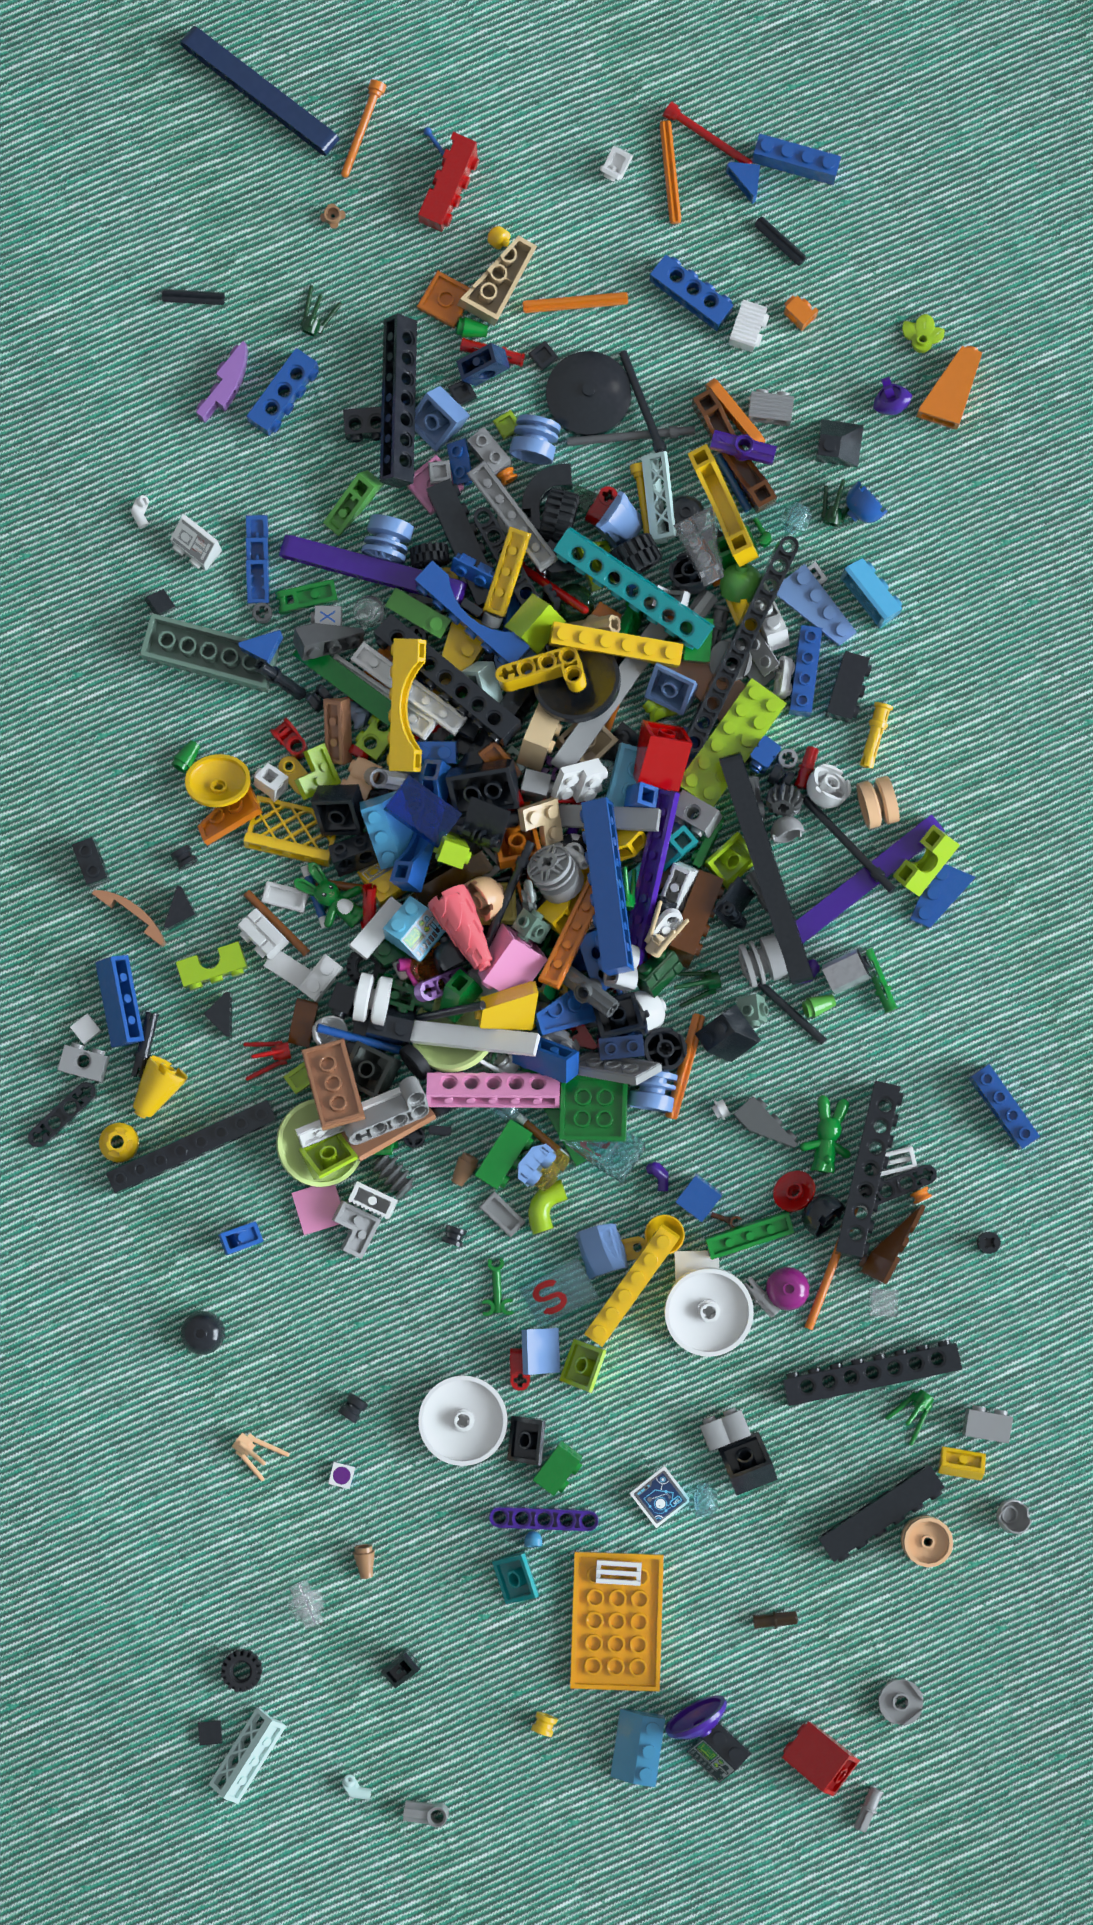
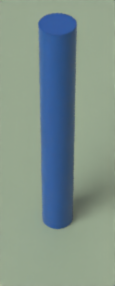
M721 453L715 455L714 458L742 509L745 513L750 511L752 507Z

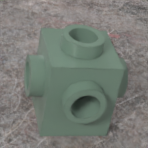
M523 908L512 927L518 931L517 936L528 942L531 939L541 944L552 925L543 920L544 915L535 909L530 912Z
M752 994L736 998L737 1007L753 1029L759 1028L762 1023H767L769 1010L765 1003V997Z

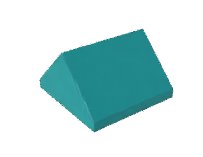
M525 1550L492 1562L506 1605L539 1597Z

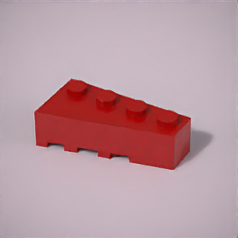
M453 132L450 138L452 140L451 149H446L441 164L442 170L438 169L435 173L432 183L435 187L434 189L429 188L418 213L420 223L440 232L443 231L445 226L448 227L453 217L451 215L454 207L457 208L462 198L460 196L462 189H467L471 179L469 175L472 170H476L479 163L477 142L456 132Z

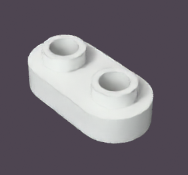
M781 656L778 660L781 669L776 672L773 694L783 700L790 696L792 692V684L790 682L791 675L795 670V663L791 657Z
M675 908L663 911L657 920L653 936L660 933L659 935L666 938L672 930H676L683 922L680 911Z

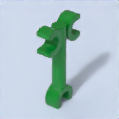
M500 1258V1265L498 1267H493L492 1259H488V1267L492 1270L493 1302L489 1299L482 1301V1304L487 1303L491 1306L489 1312H482L484 1316L502 1312L506 1315L514 1314L513 1311L505 1309V1304L513 1302V1299L508 1298L502 1302L501 1269L504 1266L503 1258Z

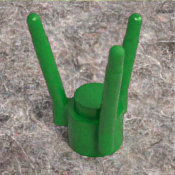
M624 866L623 884L626 909L631 911L634 909V905H636V869L632 870L631 888L629 891L627 867Z
M922 1389L918 1393L913 1391L905 1401L885 1416V1419L889 1420L913 1401L911 1405L915 1410L906 1421V1426L911 1424L919 1411L922 1415L909 1442L910 1446L914 1444L928 1412L933 1407L931 1404L934 1399Z

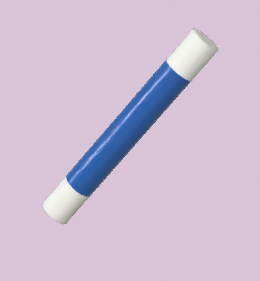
M308 865L302 866L301 871L304 879L315 885L314 879L308 872ZM311 896L321 928H327L324 926L326 918L324 907L316 901L314 896Z

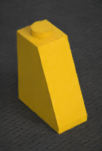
M530 981L480 997V1001H484L486 1004L485 1009L475 1011V1019L479 1020L480 1028L533 1030L538 999L536 981Z

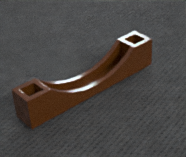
M711 388L692 399L691 406L711 439L715 430L736 435L721 403ZM742 445L738 446L741 450H745ZM720 452L756 514L776 503L777 496L752 460L740 461L733 455Z

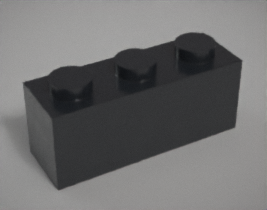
M848 651L844 652L825 714L826 717L850 723L852 718H857L860 706L856 704L858 698H863L866 688L865 685H862L864 677H869L872 665H869L870 658Z

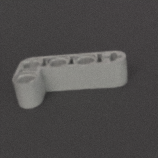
M414 1076L403 1079L399 1084L400 1096L363 1110L366 1119L342 1125L349 1142L353 1145H358L424 1118L429 1113V1106L418 1079Z

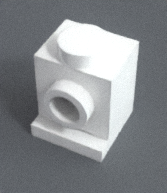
M267 763L263 768H259L255 772L254 786L271 797V800L275 802L288 789V776Z

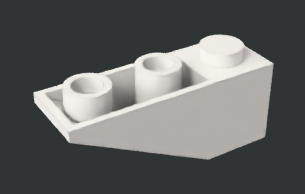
M764 583L765 590L770 592L767 584ZM756 600L754 607L756 610L762 611L764 604L761 600ZM773 601L760 628L761 635L772 651L790 645L788 629L775 601Z

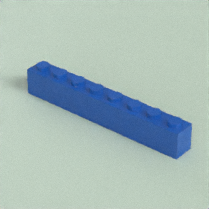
M607 797L581 802L580 819L584 823L585 829L582 832V837L587 846L585 860L590 870L587 878L590 886H592L590 901L595 910L593 923L595 928H597L598 934L595 937V942L600 950L598 965L600 970L612 976L634 971L614 807L613 802Z

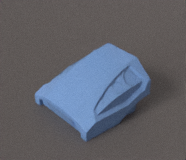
M619 491L599 523L596 524V528L609 545L616 548L638 535L642 529L641 514L636 511L628 497Z
M547 1144L531 1147L518 1163V1179L527 1187L535 1185L543 1174L541 1172L542 1168L547 1169L556 1159V1152Z
M616 1224L597 1225L579 1231L575 1235V1238L578 1239L581 1256L589 1279L593 1280L599 1275L628 1268L625 1247L621 1241L620 1233L617 1231Z

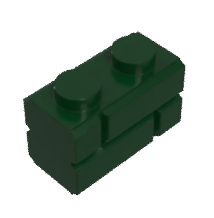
M666 948L659 958L651 956L638 967L637 986L640 991H644L655 998L678 975L683 966L676 953Z

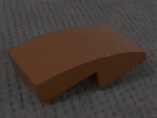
M297 998L288 1043L307 1048L310 1047L312 1028L316 1021L319 1003Z

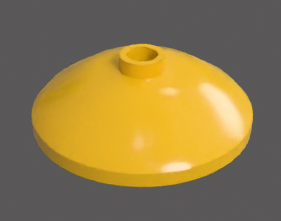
M225 754L209 755L199 759L188 769L185 776V787L189 796L195 802L207 807H224L236 803L245 796L251 783L250 772L247 766L238 758Z

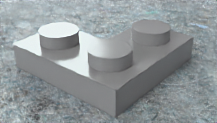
M341 1200L332 1218L333 1221L350 1229L341 1249L362 1259L381 1219Z

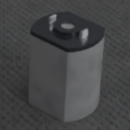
M862 947L856 948L822 965L824 975L835 994H839L875 976V969H873L872 963Z

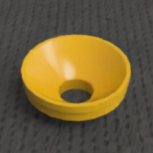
M113 1123L102 1131L99 1138V1148L108 1160L118 1163L125 1162L137 1153L139 1137L130 1125ZM116 1135L121 1136L124 1141L123 1146L119 1149H115L111 1145V1139Z
M658 1215L648 1222L645 1229V1241L648 1244L663 1223L680 1236L669 1253L672 1254L683 1244L685 1238L684 1228L681 1222L674 1216Z

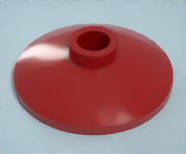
M788 1172L775 1184L773 1190L774 1201L784 1211L794 1212L801 1210L813 1199L815 1183L806 1172Z

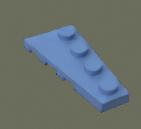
M805 564L783 580L776 596L798 612L807 622L809 621L815 627L823 628L822 634L837 646H840L857 633Z

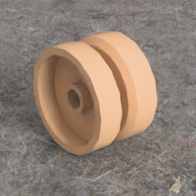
M888 776L876 778L874 787L869 781L857 783V796L861 813L869 830L880 827L882 818L888 825L900 821L896 795Z
M928 1515L916 1516L909 1520L902 1529L900 1538L902 1549L906 1556L916 1564L924 1567H935L945 1562L950 1556L953 1548L952 1534L947 1525L937 1518ZM931 1538V1540L928 1541L929 1545L926 1546L924 1544V1539Z

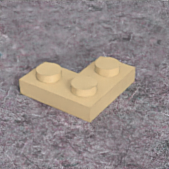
M552 797L518 809L521 830L528 831L539 827L541 845L548 846L563 841L558 798Z

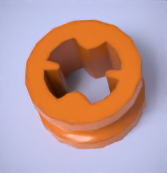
M508 467L499 472L496 477L505 486L516 480L518 475L513 473V467Z
M928 1186L910 1194V1197L914 1198V1204L932 1197L927 1192Z

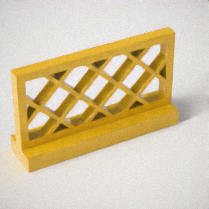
M257 795L259 805L261 802L270 804L273 810L264 816L260 814V818L257 820L256 817L250 820L244 837L245 848L308 863L315 862L318 865L329 867L331 862L329 849L318 848L315 843L324 836L320 834L312 838L307 830L318 824L313 808L280 800L273 802L271 798ZM284 808L291 809L294 815L283 821L278 812ZM305 813L312 814L315 820L304 826L299 817ZM276 814L281 823L270 829L265 819ZM297 819L302 828L291 834L286 824ZM262 821L267 831L262 834L253 833L254 825ZM283 826L288 836L278 839L273 832ZM304 831L310 840L304 844L297 843L294 837ZM326 836L329 846L335 843L336 836H331V838Z

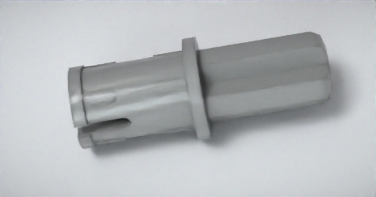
M751 1277L748 1282L753 1289L746 1282L744 1285L750 1296L755 1300L754 1303H758L769 1317H774L780 1311V1308L773 1305L768 1298L767 1291L765 1292L756 1283L754 1278Z
M870 1786L864 1803L860 1805L862 1808L854 1824L855 1829L861 1832L867 1831L873 1815L877 1814L876 1808L884 1793L883 1791Z

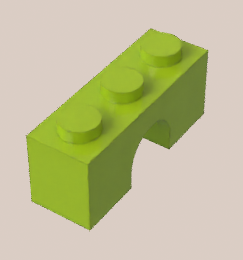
M932 825L920 841L926 849L924 856L917 862H910L906 859L893 875L904 887L919 897L960 846L935 825Z
M439 828L433 848L437 861L463 869L464 864H468L471 858L465 839L460 838L459 834Z
M235 942L217 948L220 960L217 966L211 969L204 968L197 955L177 961L176 965L183 987L186 989L190 988V991L203 987L202 983L208 981L214 984L223 981L224 976L231 974L232 977L244 974V970L248 969L241 944Z

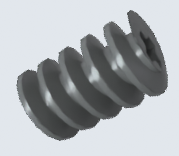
M382 1155L373 1163L375 1166L372 1171L374 1173L381 1171L378 1178H387L384 1185L392 1184L389 1191L391 1193L398 1191L395 1198L400 1199L417 1185H412L415 1178L414 1176L406 1178L409 1173L408 1170L400 1171L403 1163L395 1165L398 1159L397 1156L389 1158L390 1155Z

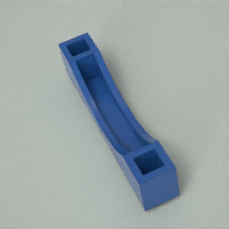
M431 561L415 579L416 590L424 597L428 595L432 598V604L440 611L444 609L449 613L448 618L454 624L458 625L460 623L466 628L464 632L473 640L477 638L482 643L480 646L487 653L493 652L498 657L497 661L501 665L522 660L530 651V646L514 632L490 629L472 619L460 607L454 597L449 575L434 561Z
M424 759L418 779L420 805L416 828L407 848L395 860L390 877V882L403 891H422L449 795L445 777L451 767L442 760Z

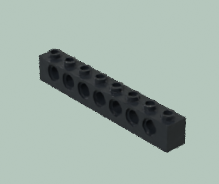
M397 313L384 319L380 483L400 489L413 484L417 320Z
M392 614L373 632L377 646L382 650L387 649L390 652L394 638L421 639ZM426 643L425 663L415 677L420 676L424 680L423 683L430 690L435 689L440 693L439 696L447 704L451 702L456 706L455 709L461 716L465 717L467 715L478 730L484 729L488 733V737L495 744L500 743L505 747L522 728L521 721ZM429 665L435 666L432 671L425 670ZM443 679H451L449 684H441ZM460 692L468 693L464 698L457 697ZM477 705H481L484 707L481 711L478 712L473 710V708ZM492 719L500 720L497 725L489 724Z
M876 1080L874 1082L835 1254L861 1260L862 1256L868 1253L870 1242H866L868 1233L872 1234L875 1221L871 1220L872 1212L877 1213L879 1199H876L877 1190L882 1191L884 1178H881L882 1169H887L889 1157L885 1155L887 1148L892 1147L894 1136L890 1135L891 1128L896 1127L899 1114H895L897 1105L901 1106L904 1093H900L901 1086ZM881 1102L889 1103L890 1111H881L879 1104ZM882 1123L885 1125L886 1131L878 1133L874 1130V1125ZM877 1144L880 1146L881 1152L879 1154H872L869 1151V1146ZM867 1165H872L876 1169V1174L869 1176L864 1172V1168ZM863 1186L869 1187L871 1195L863 1197L859 1193V1189ZM863 1208L867 1216L859 1219L855 1216L854 1210ZM853 1229H858L862 1234V1238L853 1240L849 1232Z
M265 1100L109 1171L106 1175L114 1193L120 1194L278 1121L270 1101Z
M944 1340L937 1342L938 1346L929 1348V1345L925 1344L916 1346V1351L907 1352V1349L894 1351L893 1356L886 1357L885 1353L873 1355V1360L864 1362V1358L851 1360V1365L843 1366L842 1362L829 1365L830 1369L821 1371L820 1367L808 1369V1374L799 1375V1371L788 1373L786 1378L782 1379L787 1406L963 1370L957 1343ZM935 1352L940 1353L942 1358L941 1362L937 1365L931 1362V1355ZM912 1357H917L920 1360V1365L917 1369H911L909 1366V1360ZM892 1361L898 1364V1371L894 1374H890L887 1370L888 1364ZM869 1366H874L877 1374L874 1378L870 1379L866 1376V1369ZM849 1370L855 1373V1380L852 1383H847L844 1380V1374ZM826 1375H831L834 1379L833 1385L829 1388L824 1387L822 1384V1379ZM802 1381H811L812 1389L809 1392L801 1390L800 1385Z

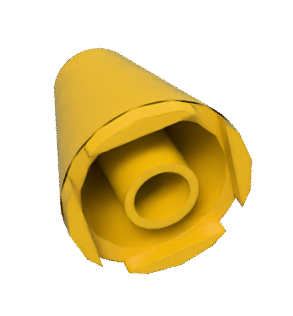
M152 1055L147 1060L133 1103L134 1113L144 1119L152 1117L188 1078L180 1068L175 1070L171 1067L172 1063L161 1057Z

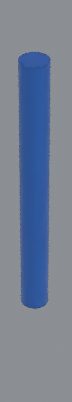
M319 1023L316 1027V1032L340 1039L344 1038V1040L355 1043L360 1041L373 1048L398 1055L399 1050L402 1048L399 1045Z

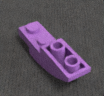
M244 341L240 345L233 347L230 352L231 356L226 362L220 363L216 373L220 383L217 382L210 390L211 394L206 400H201L196 408L198 418L206 423L218 407L226 411L239 391L248 361V348Z

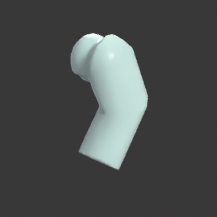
M351 1774L343 1778L342 1785L351 1798L370 1800L371 1788L360 1787L355 1777Z

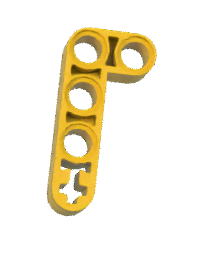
M570 646L502 665L495 672V677L501 689L506 692H512L562 676L572 692H580L586 687V677L577 650ZM569 658H574L572 661L566 662ZM553 664L551 667L545 668L547 665ZM532 670L529 674H524L526 671ZM579 677L577 680L571 681L572 678Z

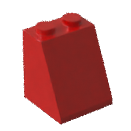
M642 720L633 773L636 783L643 782L662 790L679 792L693 744L684 727Z
M808 1721L807 1724L804 1723L800 1726L795 1740L785 1746L783 1750L784 1755L781 1758L819 1790L834 1796L860 1762V1759L814 1723Z

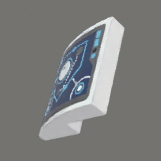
M665 1466L629 1492L656 1528L691 1501Z

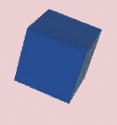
M696 1173L676 1199V1203L703 1222L723 1193Z

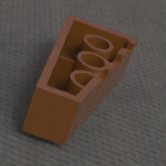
M699 870L682 913L683 921L689 919V922L671 941L668 948L676 953L682 966L686 969H689L693 957H698L703 945L699 942L701 937L706 938L710 925L707 922L709 917L713 919L715 916L713 912L715 901L722 898L725 887H722L723 878Z

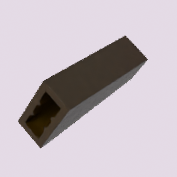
M474 844L469 847L471 858L468 864H464L463 869L444 864L425 877L422 891L414 892L411 897L428 908V903L435 896H437L438 900L442 897L441 892L454 886L465 884L476 877L483 876L494 868L482 850Z

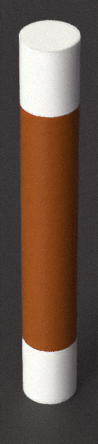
M520 1112L514 1118L525 1129L532 1132L533 1136L540 1142L551 1147L560 1159L565 1161L569 1157L565 1150Z

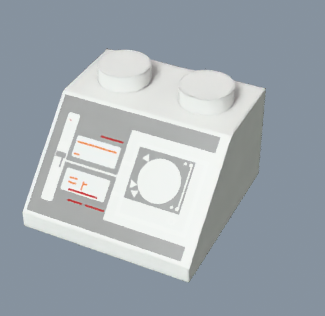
M183 514L170 539L174 545L172 548L179 555L183 556L185 554L191 558L189 562L197 569L202 567L207 570L222 552L218 540Z

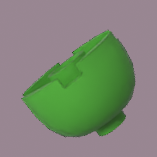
M737 563L727 567L720 579L721 596L732 602L740 603V599H747V602H749L761 577L759 571L748 563L741 567Z

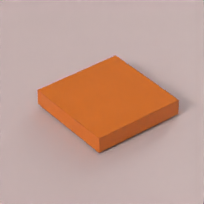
M437 271L417 305V309L455 328L458 318H461L465 309L457 306V304L470 287Z

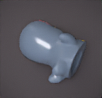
M348 698L350 699L351 720L354 723V729L364 728L371 713L351 698Z

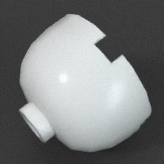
M823 764L811 773L806 788L810 799L815 804L828 809L838 807L850 796V782L848 779L845 781L841 776L843 772L833 765Z
M644 991L635 992V997L645 1029H640L643 1035H647L662 1026L667 1007L662 998L660 999L658 996L654 998Z

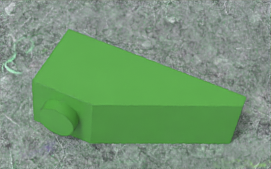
M369 470L358 473L323 523L336 535L341 536L373 500L384 483H380V480Z
M396 587L385 607L440 639L451 623V620Z

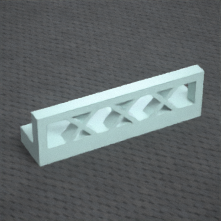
M663 451L641 457L649 532L658 544L667 543V538L676 537L667 452ZM659 458H661L662 466L660 467V469L658 460ZM661 479L664 481L663 489L661 487ZM663 500L666 502V506H667L665 510H664ZM664 520L669 524V532H666Z
M257 1707L209 1785L224 1799L239 1803L286 1725L279 1720L271 1718L261 1708ZM261 1716L264 1722L259 1729H256V1723ZM247 1737H250L251 1743L248 1748L244 1749V1742ZM238 1756V1764L232 1768V1761ZM226 1775V1783L221 1788L218 1783Z

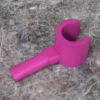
M408 958L398 959L399 963L396 964L397 971H405L413 986H416L418 982L411 970V960Z

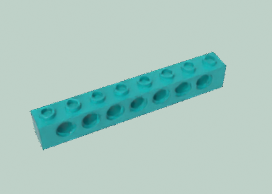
M571 527L566 530L553 550L557 553L556 557L565 563L571 562L575 565L574 569L584 576L586 573L594 578L592 581L601 588L606 586L611 590L610 594L618 600L623 598L629 602L628 606L638 613L641 610L648 615L646 617L647 620L655 625L661 624L665 627L664 631L672 637L677 635L683 639L682 643L692 650L694 648L698 650L715 627L709 621ZM576 547L583 549L584 556L582 559L575 557L574 550ZM594 559L602 563L600 571H595L592 568ZM612 572L619 574L620 581L618 584L610 580ZM630 584L637 586L638 594L636 596L629 594L628 586ZM647 597H653L656 600L655 608H649L646 605ZM666 609L674 612V619L672 621L665 619L664 611ZM683 622L691 623V633H686L682 630Z

